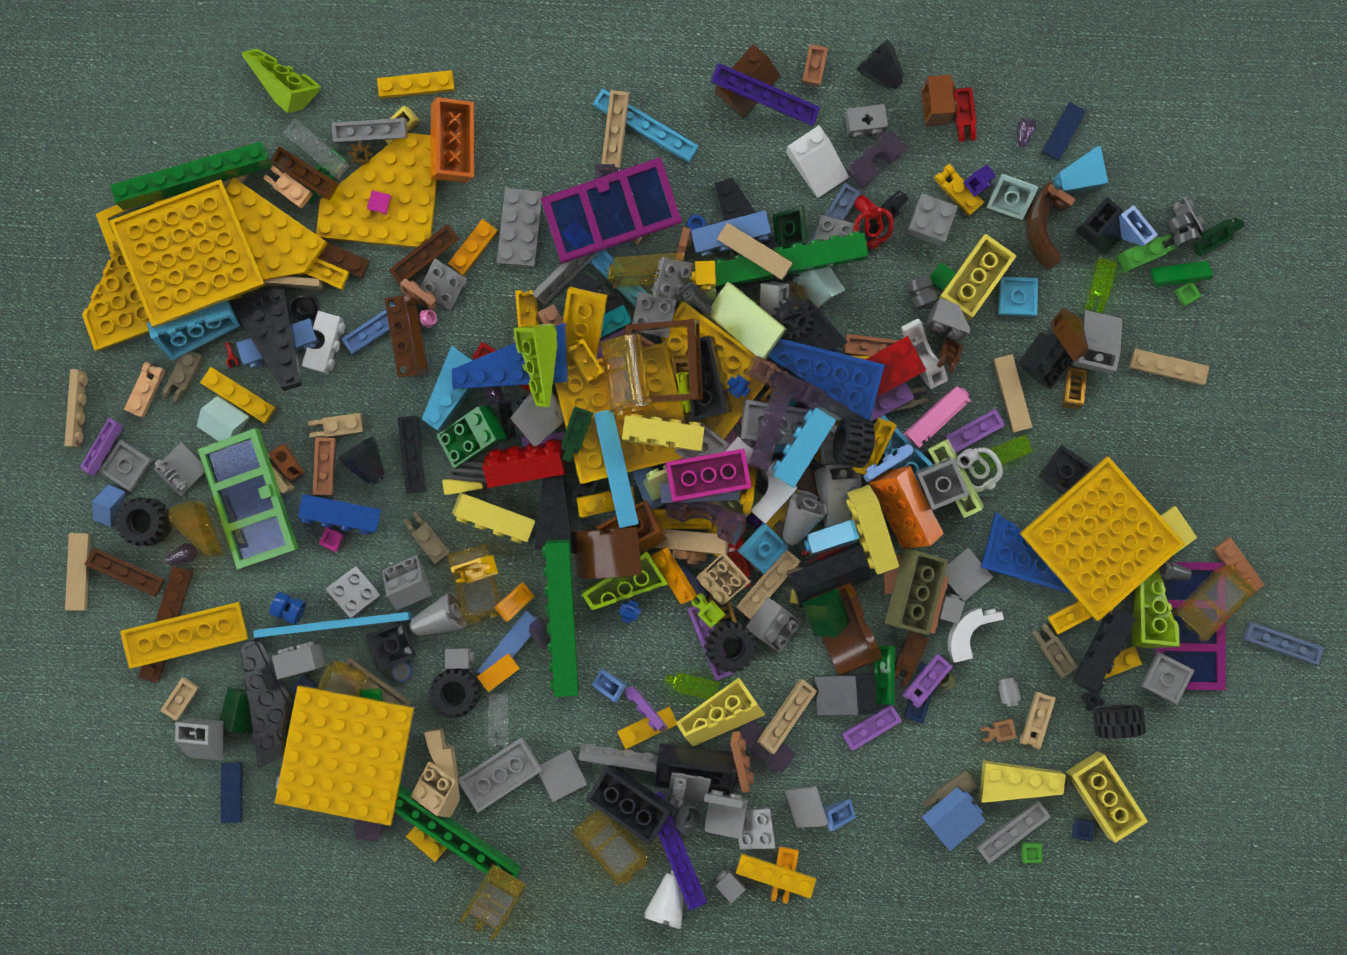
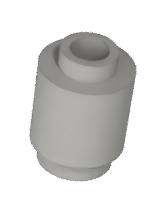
M1014 677L999 680L998 689L1002 704L1006 703L1007 707L1018 705L1021 696Z

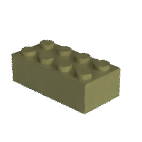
M904 548L885 624L929 635L948 564L947 559Z

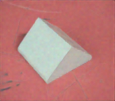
M1001 174L995 181L987 208L1023 220L1037 192L1038 186Z
M830 267L803 272L799 274V277L793 279L806 301L810 299L817 308L845 291V288Z
M218 395L201 408L197 427L217 441H221L238 435L251 416Z

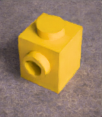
M695 261V271H691L692 282L696 283V286L702 291L712 290L716 285L715 261Z

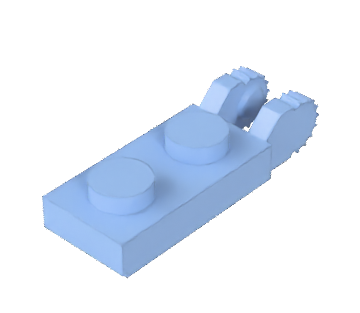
M906 444L897 450L895 456L891 453L883 458V463L879 466L873 464L866 469L867 473L863 476L866 482H870L909 457L913 452L912 446Z

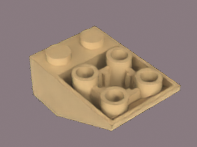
M724 552L696 577L700 584L707 589L721 606L751 582Z

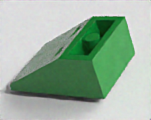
M490 406L476 407L436 435L453 468H457L463 463L493 449L507 439Z

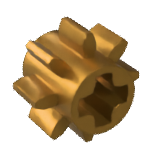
M360 140L357 145L351 144L353 151H348V155L354 156L351 159L352 163L357 161L360 166L365 161L370 163L368 156H372L373 153L367 151L369 144L364 146ZM358 150H359L360 152L363 151L364 156H361V155H358V156H357V152H356V151H358Z

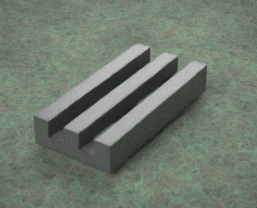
M467 461L462 465L482 467L483 463ZM452 465L449 468L450 474L448 479L486 483L485 476L484 478H473L454 475V472L484 475L483 471L453 468Z

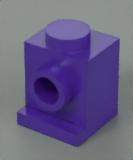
M986 165L975 171L963 183L972 195L976 197L992 185L991 181L996 178V175Z

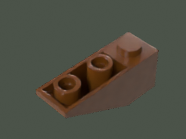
M1062 308L1051 321L1052 331L1073 361L1076 362L1088 350L1082 319Z

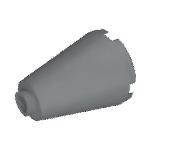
M802 490L791 495L782 537L787 544H799L827 514L828 508L824 502L821 504L817 500L818 497Z
M453 593L445 594L414 616L410 623L411 631L418 636L463 629L466 626V615L464 609L460 610L458 604L461 602L458 597Z

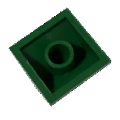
M803 205L773 214L775 241L779 247L786 249L791 248V245L796 243L808 244Z
M838 588L802 603L814 636L838 638L850 622Z
M228 687L219 721H223V728L230 732L253 734L246 691Z

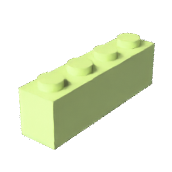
M948 438L928 449L935 463L949 457H953L957 463L958 456ZM958 466L970 495L955 502L963 517L966 518L982 510L984 506L965 469Z

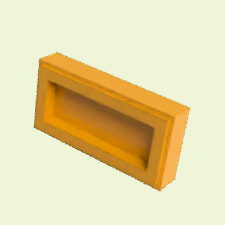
M522 582L494 608L508 622L535 596Z
M508 653L478 675L477 678L489 692L519 670L520 667Z

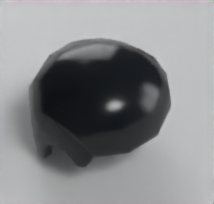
M301 292L291 300L289 311L299 321L312 320L316 318L318 311H320V304L314 295Z

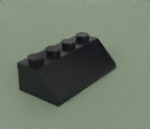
M858 543L786 571L799 607H802L803 602L850 582L852 586L871 579L869 563L862 545Z
M660 744L655 786L669 788L672 773H683L685 775L702 776L711 779L708 790L710 793L712 790L722 791L723 794L730 795L733 792L736 776L733 752Z
M613 765L605 767L586 798L587 802L648 845L652 844L675 810V807Z

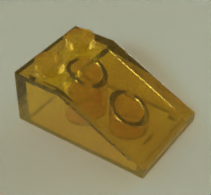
M189 500L168 509L170 512L169 520L172 525L206 556L224 555L203 501Z

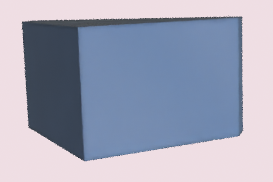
M1134 205L1119 216L1121 239L1144 246L1158 235Z
M108 484L92 501L93 520L112 527L127 491Z
M602 668L592 683L593 687L615 703H617L627 685L626 682Z
M851 799L823 806L828 821L827 827L830 831H834L856 818Z

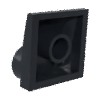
M403 620L365 635L367 646L379 671L416 657Z

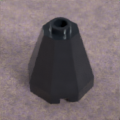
M888 39L868 56L866 61L864 60L856 68L861 75L888 90L891 88L897 89L904 82L902 80L905 76L894 47Z
M373 435L338 457L345 467L367 484L372 482L375 485L384 479L382 475L385 474L377 441Z

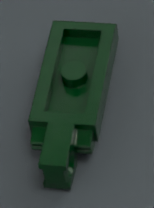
M1237 217L1227 219L1200 234L1201 240L1193 244L1196 255L1202 256L1233 239L1234 232L1244 227L1243 220Z
M574 406L562 440L561 449L565 450L562 458L564 461L571 462L573 453L578 454L579 450H581L593 412Z

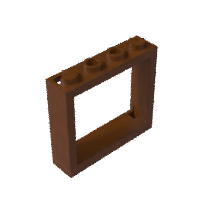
M406 295L384 298L398 377L411 378L429 375L416 299ZM406 366V373H401L400 367Z
M688 319L626 325L624 340L627 344V350H625L624 356L628 367L625 371V377L628 381L626 397L629 400V404L640 405L703 400L700 321ZM687 327L690 394L638 397L636 331Z

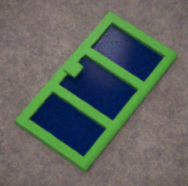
M259 428L251 429L197 449L237 570L299 549Z

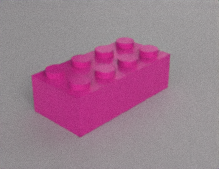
M745 449L665 463L672 503L750 490L752 488Z

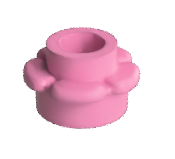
M426 309L420 312L419 320L423 326L431 328L437 322V316L433 310Z

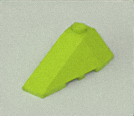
M259 49L242 51L243 58L272 99L287 113L303 110L321 90V86L309 76L293 72V68L289 65L285 67L278 64L276 58Z
M539 324L515 327L513 330L518 354L522 353L525 364L522 366L524 371H527L530 376L529 387L535 405L550 407L557 351V331L555 325Z
M1159 569L1136 588L1133 618L1136 621L1131 628L1132 647L1168 648L1180 646L1179 626L1172 615L1171 603H1168L1165 594L1166 589Z

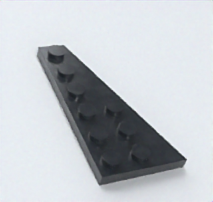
M733 178L714 183L725 221L756 213ZM773 236L768 237L769 240L765 242H760L771 250L779 247ZM733 250L734 257L737 255H741ZM799 274L785 276L783 280L773 278L743 284L742 286L746 293L761 288V283H770L771 281L783 282L797 278Z
M284 285L230 300L229 303L280 388L286 391L302 386L287 291Z
M810 299L803 305L809 303L810 307L807 310H813V314L809 316L814 318V322H809L812 329L806 328L807 335L800 333V339L793 335L792 340H790L788 334L784 338L780 337L826 350H833L848 343ZM802 308L797 309L798 312L804 311ZM794 314L790 315V318L787 319V321L791 320L792 323H795V319L798 318V316H794ZM806 318L801 320L799 328L803 327ZM783 325L786 330L793 331L792 327ZM768 356L764 360L776 369L775 373L787 369Z
M258 637L239 648L257 766L260 769L284 755L294 703L282 680L277 679L274 665Z

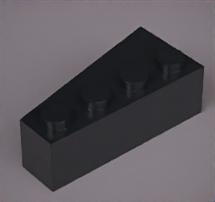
M710 335L700 338L703 400L690 401V422L732 413L715 338Z
M564 475L543 478L534 546L536 550H542V546H545L547 540L570 539L571 554H574Z
M1113 608L1104 616L1072 683L1091 693L1102 690L1106 682L1104 678L1107 673L1111 672L1114 666L1113 661L1120 654L1123 648L1122 645L1129 636L1131 628L1136 621L1135 618L1116 608Z

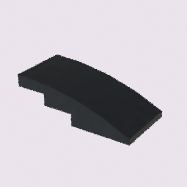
M1060 445L1039 477L1063 495L1092 470L1094 466Z

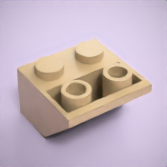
M428 762L410 797L436 816L451 817L460 801L458 781L432 762Z

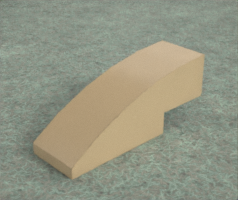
M443 728L427 730L424 734L435 765L456 780L459 779L454 745L446 747Z

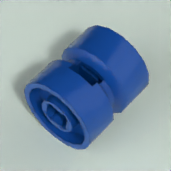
M278 592L272 601L269 614L279 619L284 617L285 621L296 625L304 613L306 602L298 598L291 599V595Z

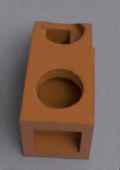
M282 444L269 453L281 472L291 482L305 473L288 444Z

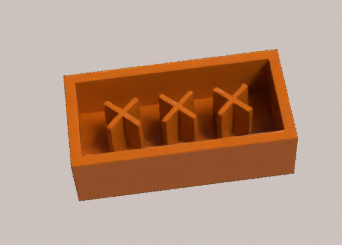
M436 97L431 103V179L468 183L474 178V102Z
M910 466L887 470L869 482L902 549L931 546L944 534Z

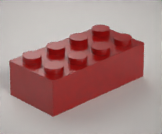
M909 336L865 359L885 364L876 398L927 370Z
M550 439L535 447L529 443L527 446L520 448L519 446H512L508 450L500 451V449L491 450L487 453L482 466L487 487L491 488L564 475L567 461L562 459L565 450L561 449L562 440Z

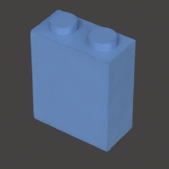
M958 787L922 816L949 851L985 822V819L981 816L983 813L981 808L976 803L972 804L971 802L974 799L967 791L963 793Z

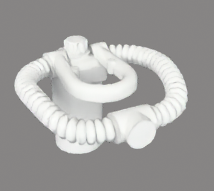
M967 448L957 458L958 466L963 469L968 468L977 479L986 478L990 472L988 463L979 453H986L992 457L995 465H997V474L994 478L989 479L981 486L972 484L976 492L993 489L997 481L1002 477L1001 475H1003L1002 464L998 456L987 448ZM977 460L986 468L985 473L982 475L977 474L974 471V467L971 466Z

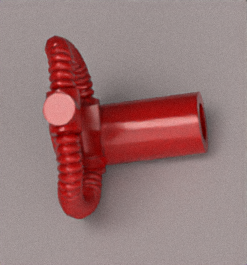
M861 195L856 198L854 203L856 209L862 214L856 218L853 231H859V224L865 218V234L870 238H875L868 240L866 245L870 249H876L879 244L884 243L890 238L894 229V219L890 211L878 207L869 198ZM884 214L888 218V230L884 236L876 238L883 231L881 215ZM877 218L879 229L876 233L872 234L869 232V227H871L869 220Z

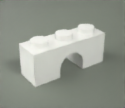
M318 311L313 330L323 333L325 343L319 349L307 347L302 363L303 367L329 374L335 364L333 359L335 352H338L340 348L339 338L344 333L346 327L344 319Z

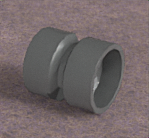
M1192 213L1179 215L1167 223L1170 233L1175 234L1173 240L1178 249L1191 246L1202 238L1198 228L1194 227L1195 220Z
M929 275L919 277L906 284L909 294L914 296L912 302L915 309L923 308L939 300L936 291L931 289L933 284Z

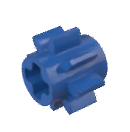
M739 374L736 378L731 376L726 383L730 386L727 391L738 399L741 395L746 397L750 392L748 388L750 382Z
M631 599L629 603L623 602L618 612L622 616L621 621L628 624L631 620L636 622L641 611L637 607L638 602Z

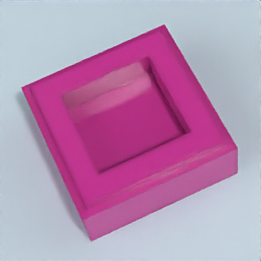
M372 190L367 209L387 215L392 196Z
M326 527L319 545L338 552L345 534Z

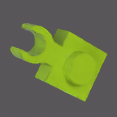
M702 593L696 596L700 602L696 598L691 601L694 607L701 610L698 615L710 628L726 615L713 600L708 603Z

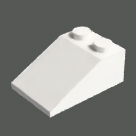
M819 125L787 147L786 154L817 199L849 178L833 145Z

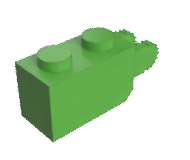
M1168 234L1161 238L1156 237L1144 246L1138 245L1119 254L1117 258L1124 273L1155 261L1177 249L1176 245L1164 248L1162 242L1170 240L1172 235Z

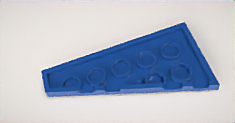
M562 323L555 326L557 331V351L553 383L568 382L566 324ZM516 343L453 368L452 388L466 389L529 385L530 376L523 369L522 365L525 364L522 353L518 354Z
M782 338L778 340L768 354L769 358L789 369L864 419H871L885 364Z
M995 512L980 568L1072 594L1019 534L1022 530Z

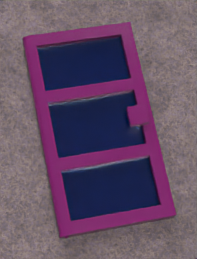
M661 157L541 198L562 264L682 223V218L680 217Z
M1174 562L1190 569L1192 572L1189 580H1165L1162 577L1168 603H1171L1172 615L1179 626L1180 646L1155 648V656L1157 652H1160L1195 670L1185 690L1226 691V563Z

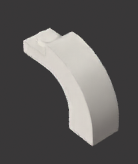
M916 319L902 326L903 336H909L927 368L926 371L920 374L924 382L930 389H933L948 381L944 366L941 368L937 367L938 359L927 342L922 322Z
M974 608L962 614L959 624H953L948 636L947 644L950 661L955 663L973 659L970 647V638L973 631L982 624L1004 620L1003 613L996 611L994 608L984 610L983 614L982 608Z

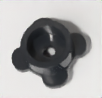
M1099 690L1095 693L1088 691L1081 695V699L1088 711H1093L1095 707H1101L1104 704L1103 699L1099 696Z

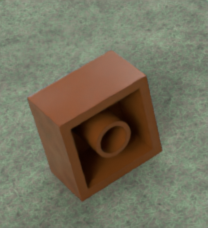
M951 74L928 76L921 89L925 126L946 125L957 111V100H954L953 93H955V81H952Z

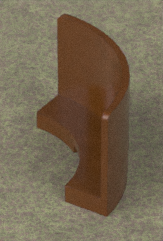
M1050 180L1033 198L1028 210L1026 225L1027 239L1030 241L1033 249L1032 252L1047 270L1062 259L1060 257L1061 253L1053 246L1047 231L1048 214L1055 202L1045 194L1052 183Z
M637 527L608 529V533H602L601 529L572 532L578 578H611L640 575L642 573Z
M851 582L838 587L850 622L838 638L822 637L838 675L846 674L882 659L879 646L870 627L865 622L863 617L865 615Z

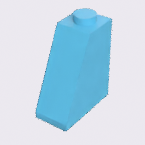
M1097 146L1059 172L1054 177L1053 186L1067 194L1103 188L1108 183L1101 146Z
M854 519L807 534V540L804 541L806 551H810L811 555L856 544L859 540V535Z

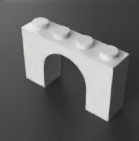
M738 436L725 452L745 449L747 464H755L761 467L767 474L769 481L768 490L751 510L759 519L766 523L798 487L792 488L772 476L774 472L772 467L775 462L771 464L766 459L768 456L761 449L757 451L753 448L752 441L741 440V436Z

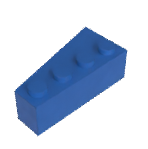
M302 494L298 517L302 518L301 522L313 524V521H319L321 526L332 528L333 524L340 525L341 530L352 531L353 528L360 529L362 534L371 535L372 532L377 531L381 509Z

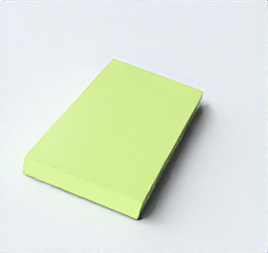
M730 282L726 283L711 305L713 313L710 317L761 360L766 359L786 330L783 325Z

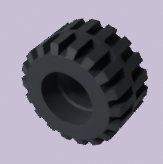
M844 416L841 419L833 440V455L837 464L856 468L866 466L871 458L875 444V429L871 420Z
M141 497L130 499L127 501L128 504H123L121 506L122 510L117 512L119 518H115V523H118L116 530L121 531L118 535L121 538H125V542L132 543L131 545H156L157 542L164 540L163 537L168 536L167 529L172 527V525H169V521H172V517H168L170 511L169 509H164L166 505L159 503L160 501L156 499ZM143 511L148 512L151 517L150 528L145 533H142L137 527V518Z
M722 621L720 625L715 624V629L708 631L710 633L709 637H705L707 644H704V649L707 650L705 654L709 661L725 672L736 673V670H744L743 666L748 667L750 659L754 660L753 652H757V648L754 647L757 643L753 639V633L745 626L734 621ZM730 636H736L739 640L737 652L732 656L724 657L721 651L724 640Z
M448 669L435 677L436 679L432 681V687L429 689V693H431L429 700L433 702L431 706L433 709L436 708L438 710V714H444V717H452L454 719L465 716L476 707L480 699L481 688L478 686L480 684L479 681L475 679L476 676L470 674L469 670ZM452 681L460 683L465 689V699L459 704L451 703L445 696V687Z
M1110 705L1099 707L1092 711L1095 735L1098 737L1123 739L1141 736L1146 733L1143 707L1138 705Z

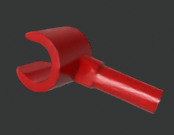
M226 342L225 346L229 357L226 365L232 368L231 361L234 359L236 365L239 366L240 360L234 356L230 343Z

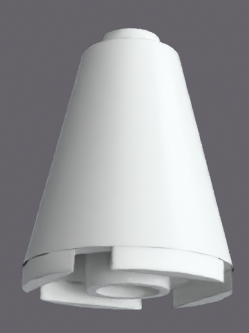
M672 870L670 874L666 873L643 917L680 929L684 897Z

